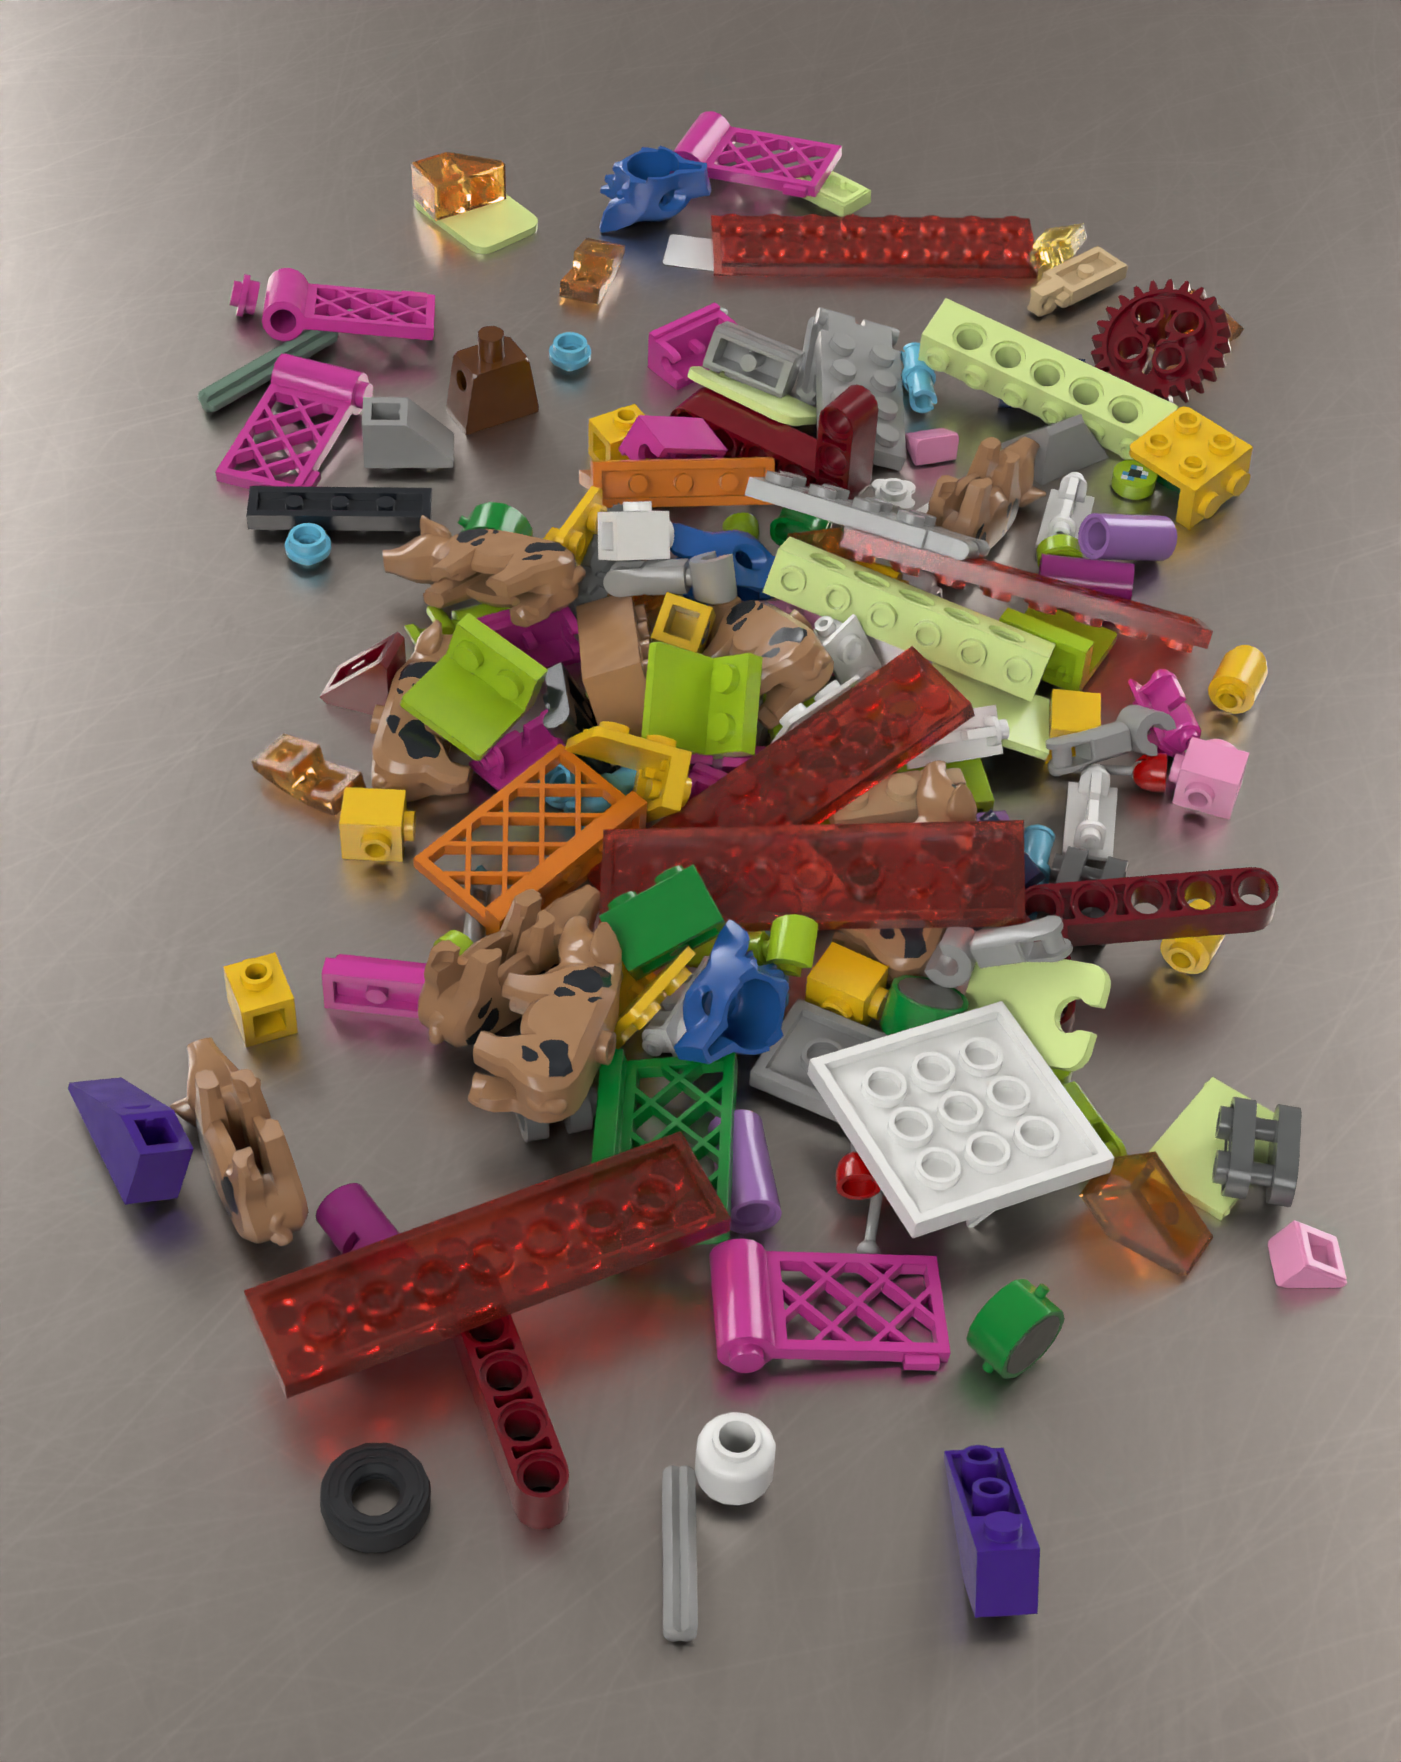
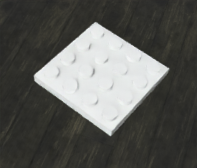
M1003 1001L809 1060L807 1075L912 1238L1111 1172L1114 1156Z

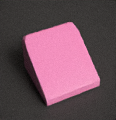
M945 428L905 433L906 449L915 466L956 460L959 436L956 432Z
M1294 1220L1268 1241V1250L1277 1286L1283 1288H1342L1347 1284L1336 1236Z

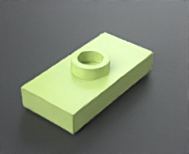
M832 171L816 197L806 196L804 199L842 218H846L871 203V190ZM810 175L796 178L807 181L812 180Z

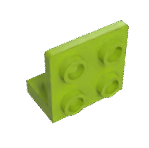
M1033 601L1025 613L1007 607L999 618L1000 622L1056 644L1041 680L1066 690L1082 691L1117 639L1115 631L1039 601Z
M467 613L457 623L446 654L403 695L400 706L472 759L480 761L534 706L548 669L470 613Z
M661 641L651 642L648 654L641 737L645 739L647 735L669 737L677 741L676 748L691 751L692 754L712 755L713 759H723V756L743 757L755 755L763 657L744 653L712 658Z

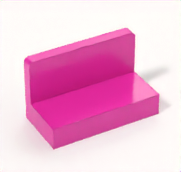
M339 954L336 958L326 957L321 973L324 1007L327 1009L418 1018V999L425 982L424 970L426 963Z

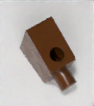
M497 326L481 328L478 331V345L459 350L453 356L446 412L465 435L539 412L530 361L513 339L504 336V331Z

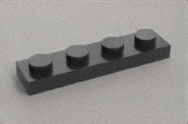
M250 486L246 514L247 526L251 530L275 531L291 530L299 524L313 523L321 526L324 530H357L362 532L421 531V516L424 515L432 520V488Z

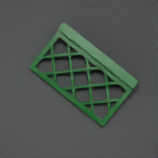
M615 1049L611 1063L609 1065L600 1064L585 1229L597 1264L620 1262L621 1250L718 1244L729 1240L734 1110H736L738 1071L736 1053H730L711 1064L679 1060L678 1057L627 1061L624 1050ZM723 1072V1080L706 1094L692 1084L704 1073ZM664 1077L670 1082L652 1098L640 1090V1079ZM683 1091L696 1103L676 1118L663 1107ZM709 1111L714 1116L721 1118V1123L707 1136L702 1138L689 1127ZM654 1115L666 1124L667 1127L647 1143L636 1134V1130ZM680 1135L694 1147L673 1163L661 1154L660 1151ZM707 1156L718 1165V1169L700 1184L686 1172L703 1157ZM651 1160L662 1168L664 1172L643 1188L633 1180V1174ZM677 1180L691 1193L670 1209L656 1197ZM716 1190H717V1197H716L714 1194H712V1193L715 1192ZM702 1202H705L716 1211L715 1224L691 1226L683 1220L685 1216ZM646 1206H649L661 1216L649 1229L629 1230V1220Z

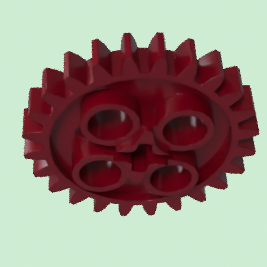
M1168 279L1164 289H1158L1157 284L1153 280L1150 282L1149 292L1143 293L1138 286H1135V297L1131 300L1123 295L1118 296L1121 304L1119 309L1107 306L1106 312L1110 321L1098 320L1096 324L1100 334L1092 336L1095 349L1091 351V355L1096 368L1173 403V397L1178 395L1187 403L1189 402V390L1194 389L1196 392L1203 394L1202 381L1205 379L1216 382L1217 376L1214 368L1226 367L1224 354L1231 352L1228 338L1232 337L1229 324L1227 323L1224 309H1219L1216 297L1213 296L1207 299L1203 287L1198 288L1192 293L1189 281H1185L1177 290L1172 279ZM1156 319V320H1154L1153 322L1145 323V322H1147L1148 320ZM1195 329L1191 333L1183 334L1187 330ZM1139 354L1135 358L1127 359L1131 355ZM1171 365H1178L1173 369L1166 370Z

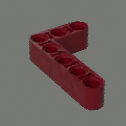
M857 384L849 386L821 410L817 439L758 413L707 387L698 389L670 414L672 417L703 418L728 451L723 458L772 457L775 458V472L785 471L806 477L805 486L810 487V484L821 486L828 484L849 490L848 499L853 500L854 497H859L870 486L879 410L875 396L864 386Z
M1258 867L1038 884L1028 887L1018 898L1016 925L1033 921L1028 916L1038 911L1045 912L1051 916H1058L1064 924L1061 934L1063 938L1070 940L1073 947L1256 932L1270 924L1274 916L1279 886L1276 878L1269 871ZM1248 894L1256 895L1264 903L1250 905L1245 903L1240 897ZM1192 899H1203L1211 907L1203 910L1195 909L1187 902ZM1141 903H1149L1155 906L1158 911L1144 914L1137 911L1134 906ZM1094 907L1102 910L1105 915L1099 918H1089L1083 915L1081 911ZM1071 954L1065 959L1071 960ZM1076 1000L1068 1003L1062 1011L1064 1016L1060 1018V1024L1065 1033H1072L1074 1031Z
M474 1255L459 1256L346 1287L338 1291L330 1299L327 1311L331 1349L337 1358L346 1363H366L453 1339L518 1519L527 1527L537 1530L551 1529L563 1521L569 1509L568 1464L496 1273L488 1261ZM470 1292H472V1293H476V1294L465 1295L464 1293H470ZM418 1308V1310L408 1311L407 1309ZM352 1324H363L361 1326L350 1327V1325ZM483 1339L494 1340L492 1342H480ZM499 1387L514 1388L510 1391L495 1390ZM517 1436H528L533 1438L529 1441L513 1440V1438ZM539 1486L553 1489L545 1493L531 1491V1489Z

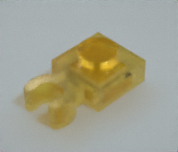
M1084 224L1046 229L1033 244L1034 250L1029 254L1033 271L1039 270L1042 265L1052 263V267H1055L1065 260L1074 257L1076 251L1087 239Z

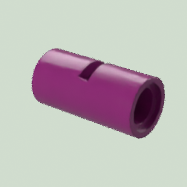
M1042 554L1038 572L1036 600L1129 610L1135 565L1132 563Z
M349 1183L338 1187L320 1203L316 1211L317 1223L344 1258L348 1260L363 1282L425 1266L361 1184Z

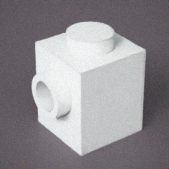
M652 501L623 502V511L597 512L598 560L670 559V548L674 542V528L671 521H669V511H652Z

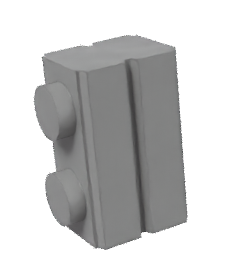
M726 321L716 326L702 367L717 373L724 371L725 376L783 398L791 393L805 352Z

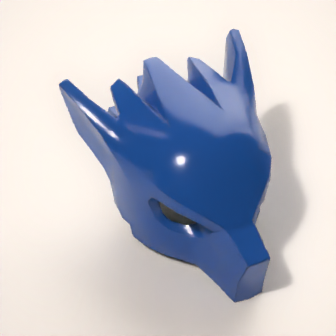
M661 145L658 149L642 147L639 152L615 162L612 168L615 174L606 175L604 181L607 184L601 186L600 189L601 194L611 199L603 212L599 226L600 232L616 231L637 222L665 221L679 214L692 198L710 196L712 188L708 177L707 163L686 160L674 151Z
M672 523L674 542L670 551L673 555L677 556L676 559L688 558L690 560L694 556L716 551L717 557L733 554L737 596L742 601L775 599V597L762 593L775 556L750 533L740 530L702 531L684 524ZM692 587L687 594H683L684 598L708 605L694 598Z
M728 920L718 934L706 967L695 978L685 994L683 1019L686 1032L673 1047L679 1060L711 1064L730 1053L740 1055L761 1054L770 1051L769 1047L776 1044L784 1036L781 1028L784 1020L786 996L789 990V984L784 979V972L777 969L774 963L758 966L753 951H747L750 941L748 932L733 920Z

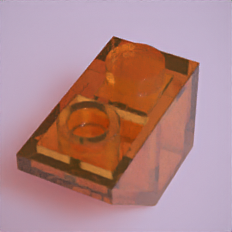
M444 152L411 162L413 198L435 221L506 199V167L501 160Z

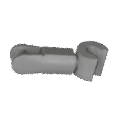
M716 551L699 554L690 560L687 558L616 561L611 566L610 571L607 572L603 581L605 590L614 597L643 594L666 595V592L687 594L691 587L693 588L694 598L706 604L727 603L734 600L737 596L733 554L717 557Z
M1129 705L1122 709L1115 722L1047 739L1046 748L1052 750L1053 763L1049 765V773L1055 775L1073 773L1091 764L1128 754L1130 751L1148 756H1157V746L1148 741V730L1151 727L1166 731L1176 729L1175 721L1169 714L1139 705ZM1071 747H1075L1076 756L1072 757Z
M1047 916L1019 925L974 931L969 926L959 922H950L924 971L928 978L936 985L945 988H956L963 985L970 978L976 962L979 968L1022 962H1057L1069 956L1073 951V946L1069 939L1063 938L1061 931L1064 924L1058 916Z

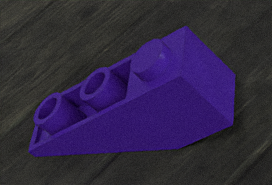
M122 1077L69 1082L68 1090L124 1204L178 1198L194 1148L174 1110Z
M972 1445L963 1450L944 1451V1462L963 1581L975 1618L1038 1614L1040 1546L1004 1448Z

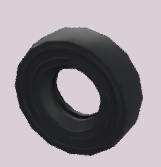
M364 1443L346 1450L330 1464L321 1482L320 1511L329 1532L344 1546L363 1553L387 1552L405 1545L421 1531L430 1512L431 1486L422 1463L407 1449L390 1443ZM371 1479H383L391 1482L397 1487L400 1494L396 1506L382 1515L369 1516L358 1511L352 1503V1495L355 1489L363 1482Z

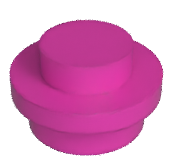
M244 274L242 282L234 280L229 305L237 307L236 316L243 317V313L250 315L255 313L260 282L250 280L251 275Z

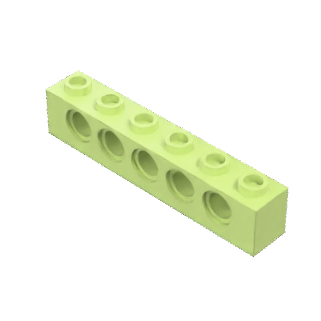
M945 298L921 335L918 360L924 361L931 369L949 374L965 382V384L973 389L983 390L1002 399L1011 407L1021 408L1036 415L1049 425L1081 414L1084 423L1100 445L1118 454L1124 460L1133 459L1129 455L1131 443L1179 407L948 298Z
M789 537L778 548L762 593L821 617L830 616L832 619L842 623L854 614L857 616L866 635L1030 702L1036 693L1056 645L793 537Z

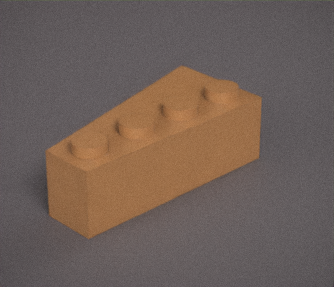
M609 596L576 606L582 680L597 725L599 726V723L602 721L623 724L630 728V735L641 737L649 645L653 642L650 633L652 629L645 605L643 603L635 606L633 596Z

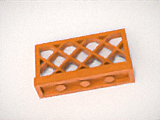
M775 458L590 461V470H579V484L587 489H590L591 486L601 488L603 491L602 505L607 508H612L613 504L617 505L619 503L622 505L623 502L652 501V507L775 505L745 496L749 477H765L767 470L775 472Z
M560 743L413 858L414 868L486 928L487 936L500 932L516 895L528 889L536 890L541 894L540 897H542L540 906L542 911L554 900L573 892L646 832L647 801L633 790L629 794L624 795L575 754L566 751L565 746ZM561 764L575 775V784L545 783V775ZM517 797H539V812H509V803ZM545 797H575V813L545 812ZM581 797H602L612 806L603 813H581ZM481 825L503 826V842L472 841V832ZM509 826H539V842H508ZM545 826H575V835L567 842H545ZM443 855H466L465 871H443L434 862ZM472 855H502V871H471ZM508 855H539V864L530 872L508 871ZM471 885H502V894L485 907L471 895Z

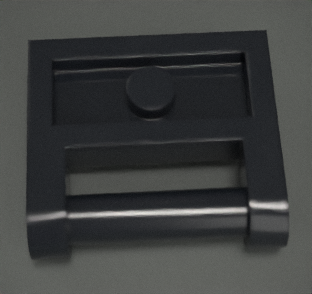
M562 662L548 668L545 677L547 692L542 695L548 712L543 718V724L553 737L560 738L566 746L567 739L583 732L584 729H590L598 725L589 699ZM575 754L600 775L604 773L612 774L616 771V767H612L611 763Z

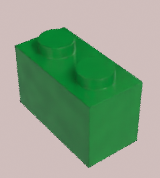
M694 864L685 869L682 865L667 869L654 879L656 885L638 895L636 891H630L616 897L607 905L609 911L599 915L601 922H607L616 934L622 951L621 959L627 971L636 981L669 964L687 946L694 950L718 937V934L726 924Z

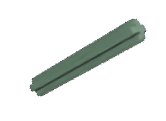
M318 330L302 332L297 338L286 341L199 391L197 398L201 403L202 409L209 413L211 411L216 412L271 380L275 362L281 354L286 353L307 359L338 340V333Z

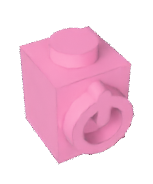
M1192 737L1186 754L1176 753L1171 767L1168 782L1176 784L1172 804L1230 820L1241 788L1249 752L1238 750L1231 743L1221 739L1202 740Z

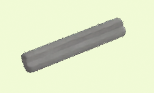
M815 316L811 317L807 324L803 346L805 357L799 370L795 397L811 406L816 404L815 341L820 330L823 329L822 325L815 324Z
M671 1465L664 1469L662 1480L663 1635L672 1642H688L696 1638L698 1627L696 1474L690 1466L678 1467Z

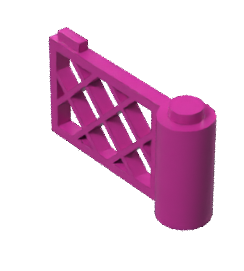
M705 111L698 116L674 149V152L686 160L707 163L709 178L779 190L785 195L806 198V196L816 197L842 157V146L731 127L726 118L714 111ZM738 142L750 145L736 148L734 144ZM776 150H784V151H785V152L778 153V154H773V153H772V151H776ZM757 155L763 157L752 161H747L746 159ZM815 156L823 157L814 161L808 159ZM796 161L799 163V165L791 166L788 168H785L783 166L785 164L793 163ZM731 162H736V163H737V165H733V166H730V167H729V166H723L724 164H728V163H731ZM770 168L774 170L773 172L769 173L759 172ZM806 175H810L812 178L811 181L796 179Z
M281 268L273 272L269 277L263 307L262 325L269 336L279 341H291L297 338L303 329L433 341L435 295L403 290L399 292L310 284L298 270Z
M286 353L281 354L275 362L271 384L216 469L217 481L250 489V486L317 487L321 480V472H318V469L351 415H359L362 411L363 397H373V385L369 383L367 374ZM276 401L293 405L295 408L277 415H273L271 411ZM322 413L334 416L332 420L318 425H314L310 417ZM302 420L306 427L287 435L281 429L282 426ZM273 430L277 436L275 439L255 444L253 441L255 435ZM314 440L316 447L313 450L296 455L292 446ZM284 449L289 457L266 464L262 456ZM255 459L259 466L246 472L234 469L237 464ZM294 469L298 473V477L293 484L275 480L273 477Z
M743 1238L721 1242L709 1254L717 1359L723 1365L730 1367L736 1372L752 1373L758 1371L772 1359L902 1362L903 1370L938 1371L940 1363L948 1362L951 1351L937 1256L766 1251L760 1243ZM781 1271H801L814 1281L815 1284L803 1295L799 1296L782 1282ZM843 1273H858L872 1285L857 1298L837 1282L836 1279ZM899 1274L924 1275L925 1290L914 1299L892 1281ZM824 1290L846 1307L833 1321L829 1320L810 1304ZM880 1292L904 1309L890 1323L867 1306ZM784 1302L789 1306L786 1310L784 1309ZM926 1303H928V1309L924 1307ZM799 1314L821 1332L813 1340L787 1339L786 1324ZM856 1315L878 1334L871 1341H855L841 1328ZM911 1317H914L932 1332L933 1343L913 1342L901 1333L899 1329Z

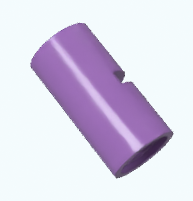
M1092 513L1086 516L1080 525L1078 542L1081 552L1089 559L1164 561L1175 550L1177 531L1172 520L1166 516Z
M734 1110L730 1229L742 1234L762 1232L774 1226L782 1215L761 1117L755 1112ZM715 1117L710 1122L708 1134L721 1123V1118ZM714 1162L716 1171L718 1169V1165Z

